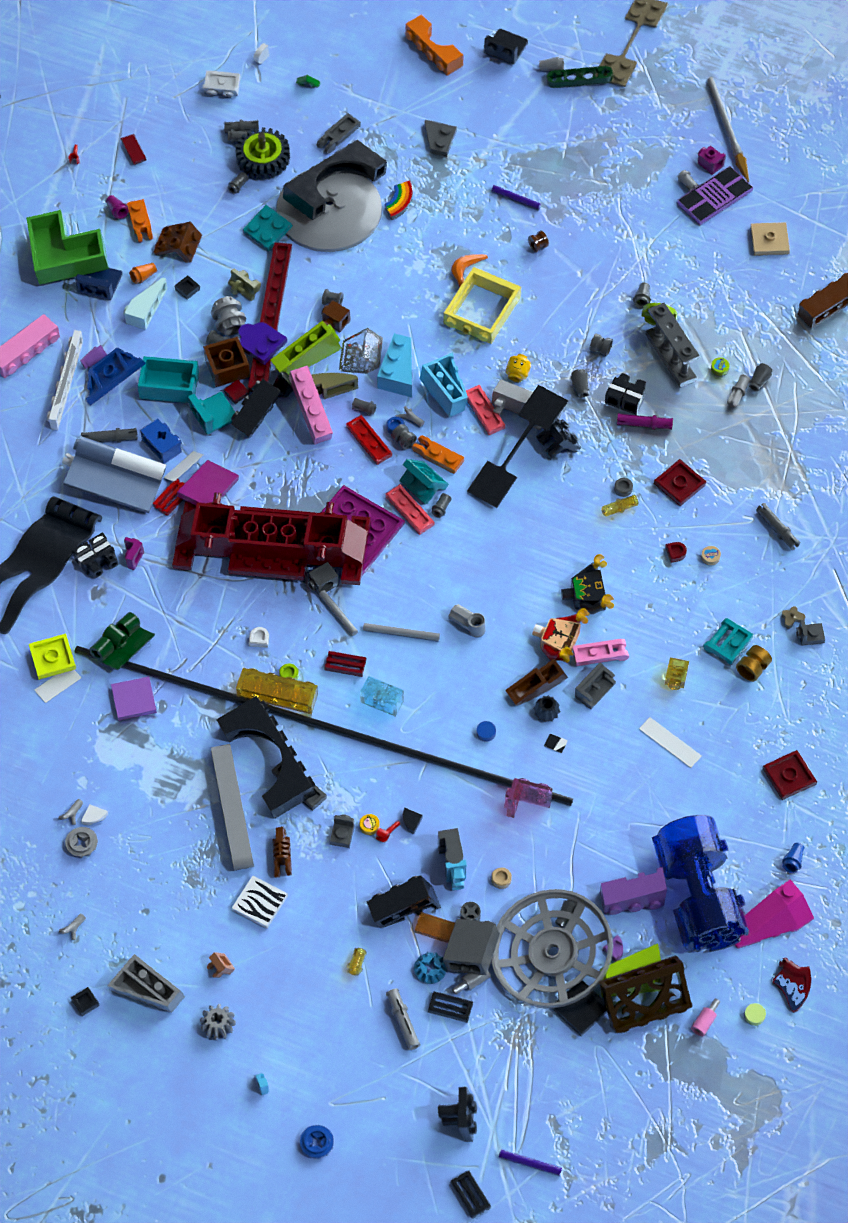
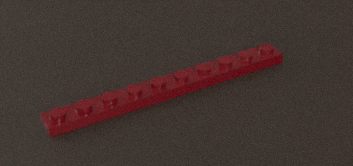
M274 242L260 322L266 323L278 331L292 244ZM253 358L248 385L249 392L254 391L252 387L257 380L261 381L263 378L269 382L272 365L271 359L264 365Z

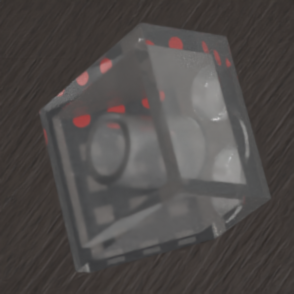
M366 328L343 340L339 371L367 374L379 368L383 337Z

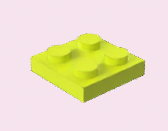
M66 633L29 644L39 680L76 669Z

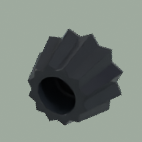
M549 695L543 696L536 702L533 708L535 710L534 715L538 716V720H543L544 722L553 721L554 718H558V714L561 712L559 709L560 705L553 697Z

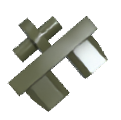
M235 268L232 269L230 272L231 277L228 281V284L231 286L230 292L233 295L240 293L248 300H254L255 294L260 290L261 283L258 280L251 281L248 279L249 275L245 270L238 271Z

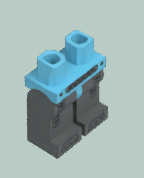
M458 828L438 831L439 854L445 853L446 883L451 882L452 890L464 889L467 864L466 859L463 860Z

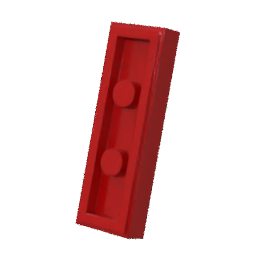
M362 415L346 423L348 430L376 465L392 457L390 449Z

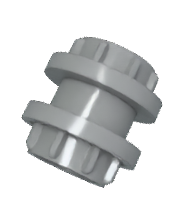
M227 296L218 299L212 306L211 315L214 320H217L215 323L216 329L224 333V335L239 333V328L246 322L245 314L240 312L242 309L240 301Z

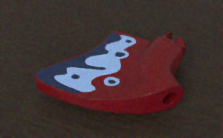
M785 957L779 962V966L783 969L773 979L772 983L784 993L791 1011L795 1013L802 1007L810 993L812 984L811 971L809 966L800 967Z

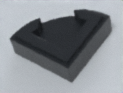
M404 807L403 822L408 831L415 834L423 815Z

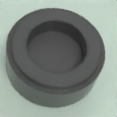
M619 478L615 482L614 491L618 496L627 497L633 491V483L628 478Z

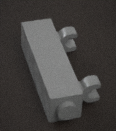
M500 379L493 390L491 402L495 405L493 412L501 414L504 408L519 414L533 392ZM539 426L533 427L535 429L541 430V427Z

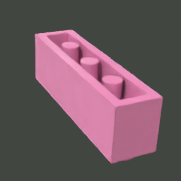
M43 314L1 345L0 375L6 378L15 373L19 367L27 364L30 359L43 352L50 344L55 343L60 338L58 326Z
M308 366L290 371L289 380L314 445L330 440L333 431Z

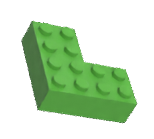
M61 210L26 217L34 271L39 285L76 277L77 274L85 275L109 269L105 242L100 229L68 236Z

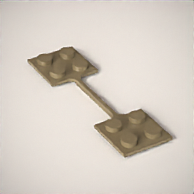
M634 0L625 19L636 22L638 26L623 54L615 56L606 53L600 66H609L613 70V79L609 83L624 87L627 85L638 64V61L625 57L642 25L658 26L669 3L659 0Z

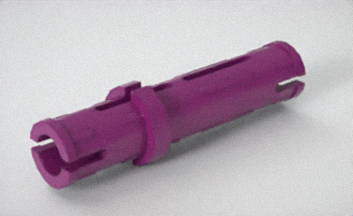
M618 413L617 425L649 427L652 430L656 428L672 430L673 418L657 417V415L650 417Z

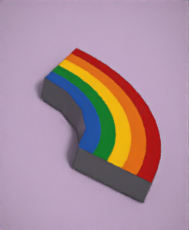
M410 180L394 185V197L385 203V209L391 220L404 214L412 201L413 190Z

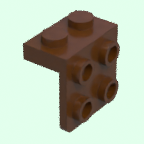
M191 221L165 226L161 230L153 253L155 255L176 252L185 263H190L193 260L202 234Z

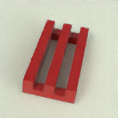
M179 479L173 481L153 502V507L168 516L183 499L177 497L166 509L164 508L175 498L177 491L185 483L180 482Z

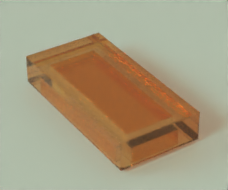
M421 912L415 927V933L449 943L455 922Z

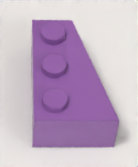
M663 867L657 868V873L645 875L644 872L638 873V878L627 880L626 877L601 883L600 896L604 914L616 915L622 911L638 912L646 908L655 910L664 906L667 887Z

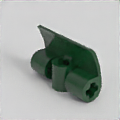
M128 612L116 625L110 624L104 630L102 637L89 650L91 655L99 662L114 670H119L155 636V633L141 628L139 618L134 613Z

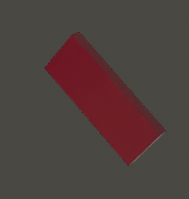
M134 134L121 138L134 165L147 160Z

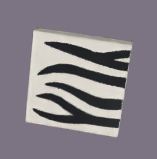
M252 876L233 905L232 911L267 929L287 899L288 893Z

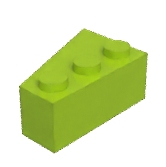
M658 943L610 964L602 980L661 961ZM660 978L653 980L654 984L662 985V983H658ZM647 983L641 984L639 993L660 990L653 989ZM635 987L629 988L628 991L632 993Z

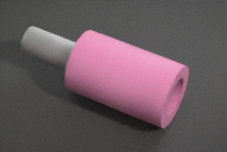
M714 998L709 1008L704 1007L693 1022L691 1030L695 1034L702 1037L705 1036L717 1017L715 1010L720 1004L718 999Z

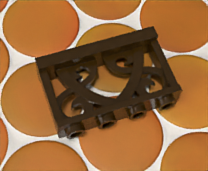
M676 955L599 981L610 1027L615 1033H625L631 1028L646 1026L651 1021L663 1020L669 1015L684 1013L687 1009L693 1007L684 974V965ZM676 973L679 984L671 983L672 974ZM660 978L658 983H662V985H657L653 983V980ZM647 983L653 989L660 990L655 1000L649 1006L638 1004L632 1000L639 994L641 984ZM635 987L632 993L628 991L629 988ZM678 989L681 992L680 998L670 1001V997H676V995L669 990ZM616 993L620 1001L613 1006L611 995ZM625 1004L626 1006L622 1009L621 1014L629 1012V1016L618 1019L617 1011Z

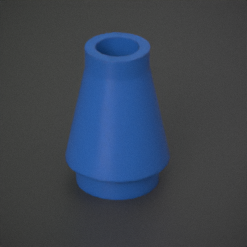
M794 843L782 860L783 868L787 872L796 873L802 867L805 847L801 843Z

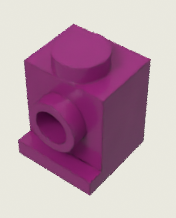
M711 145L707 148L702 147L698 152L697 163L713 175L724 167L726 154H721Z

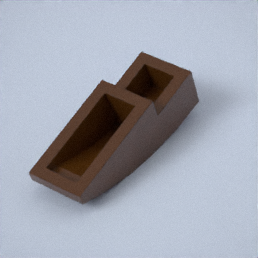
M552 659L539 670L536 667L505 691L514 704L518 706L549 691L566 680L568 676L557 661Z

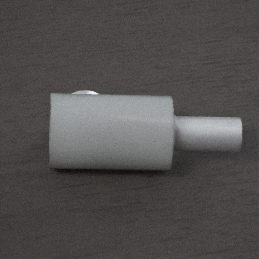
M489 971L487 975L466 974L461 978L462 983L452 988V991L457 995L466 988L472 990L490 978Z

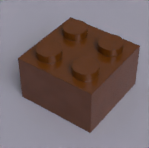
M238 336L203 346L205 361L215 387L250 377L249 363Z

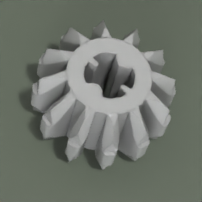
M219 1003L215 1009L210 1005V1012L204 1010V1017L200 1019L202 1032H207L208 1038L214 1035L215 1040H218L219 1035H222L226 1039V1032L232 1033V1026L236 1025L233 1019L234 1013L229 1012V1007L227 1006L221 1009V1004Z

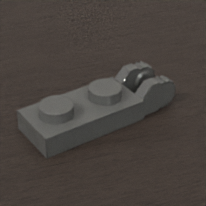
M347 113L317 141V147L322 148L327 144L324 152L330 154L336 146L341 144L361 126V122Z

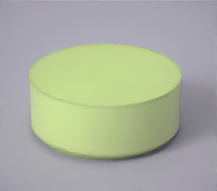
M757 1003L750 1004L745 1010L746 1021L754 1026L764 1022L766 1017L764 1007Z

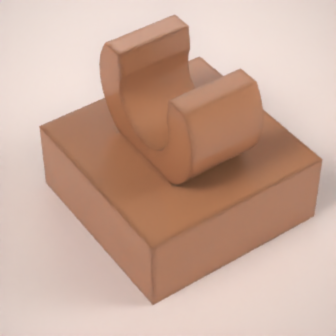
M214 952L209 957L212 962L207 965V969L212 970L214 967L217 969L216 973L212 975L214 978H219L223 974H231L235 970L225 953Z

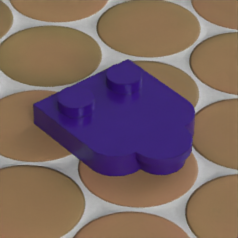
M258 322L254 325L244 324L239 328L240 343L244 352L264 365L288 342L286 336L263 322Z

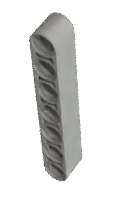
M231 745L211 747L234 871L254 867Z

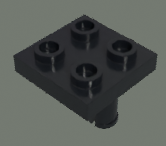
M557 418L549 431L543 430L536 436L542 445H545L552 437L555 438L556 441L545 450L552 459L564 448L574 452L581 449V446L578 444L579 439L574 433L569 431V425L563 419L559 420Z
M467 1086L459 1087L457 1105H438L439 1119L442 1118L443 1126L458 1125L464 1141L473 1142L474 1134H477V1123L474 1121V1114H477V1102L474 1101L473 1094H470Z

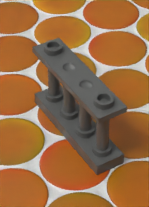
M665 302L649 308L648 312L656 322V325L646 330L645 335L680 388L695 382L697 377L689 363L700 358V355Z

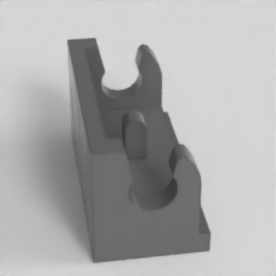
M600 662L575 688V698L592 709L616 684V681L613 679L615 675Z

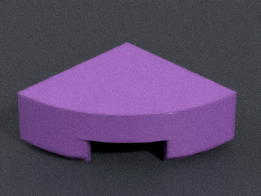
M619 935L613 938L612 960L614 962L621 960L623 955V943ZM607 944L603 947V951H604L606 954H607Z

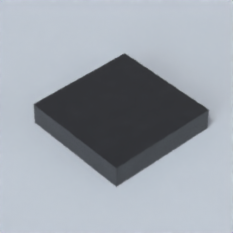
M581 980L567 991L568 999L582 993L589 986ZM594 990L577 1002L552 1008L580 1036L584 1035L607 1013L605 1001Z

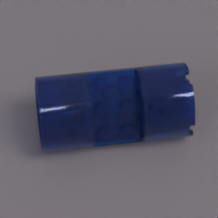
M691 815L674 820L662 827L656 836L651 837L660 868L663 867L664 876L667 880L671 878L686 879L691 894L677 909L673 910L683 947L688 953L700 952L701 949H709V952H713L739 943L742 935L747 936L749 934L743 909L746 903L743 895L738 894L735 888H715L714 886L716 879L713 871L725 863L726 859H728L726 851L729 850L726 840H722L715 819L708 815Z

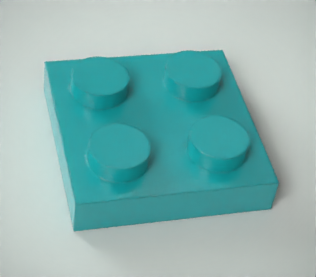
M265 205L243 228V231L270 251L274 247V242L278 243L292 228V223L268 205Z

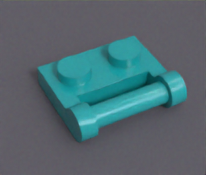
M725 618L721 622V627L709 641L705 642L703 648L705 651L715 654L732 665L753 639L754 634L732 620ZM727 630H731L732 632L729 634V636L725 639L722 645L718 647L716 645L718 641L722 638V636L726 633Z

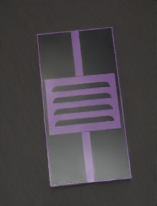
M729 166L678 199L677 204L699 225H702L751 193L753 187Z

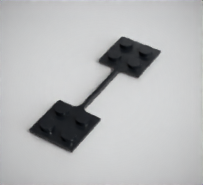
M538 384L518 414L520 417L528 420L530 424L502 466H497L487 460L467 492L498 508L517 479L515 475L506 471V466L534 426H539L546 431L550 430L568 403V400Z

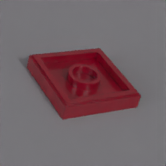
M679 459L658 476L653 484L675 503L682 506L700 491L707 481Z
M798 750L763 765L762 769L782 800L817 785L816 778Z

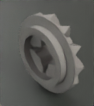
M87 827L73 829L67 835L65 841L68 852L73 856H80L81 858L86 855L90 856L96 850L98 843L95 832ZM78 837L85 841V848L82 845H78Z

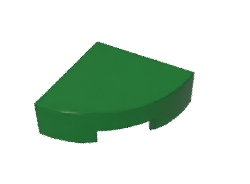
M309 75L297 77L296 83L304 86V84L312 85V88L320 86V81Z

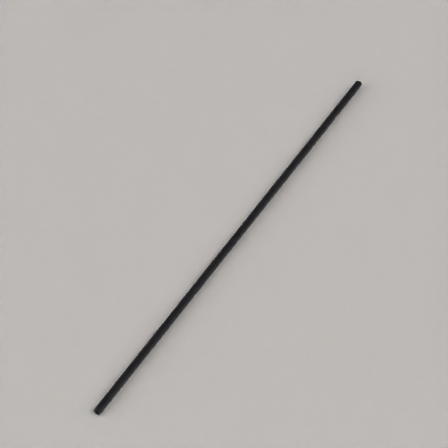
M76 646L75 653L95 659L89 649ZM128 661L122 666L132 671L239 704L250 700L240 695ZM267 704L270 709L267 711L268 713L572 806L574 798Z

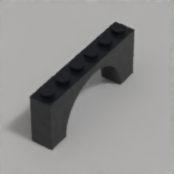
M357 139L319 164L312 166L306 172L299 174L293 180L286 182L283 187V199L313 221L325 213L326 199L317 189V185L322 180L335 174L350 173L366 177L374 182L386 174L387 161Z
M255 696L216 719L229 742L242 737L255 736L269 740L280 749L282 756L280 775L272 788L262 795L274 818H277L316 795L313 789L316 785L311 776H305L306 768L301 760L297 762L294 758L297 756L292 745L288 747L285 743L288 739L283 730H277L276 726L279 724L273 715H268L267 711L270 709L265 701L260 702L259 698Z

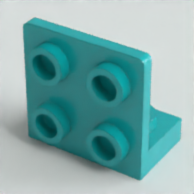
M222 392L205 400L198 399L195 394L188 396L189 409L207 435L232 423L231 417L235 411Z

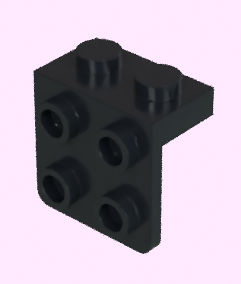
M498 29L493 37L490 35L485 37L484 53L515 64L527 46L528 39L504 29Z

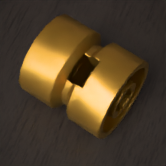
M753 645L747 651V656L742 657L736 664L739 674L752 682L756 681L763 670L772 662L769 652L758 645Z

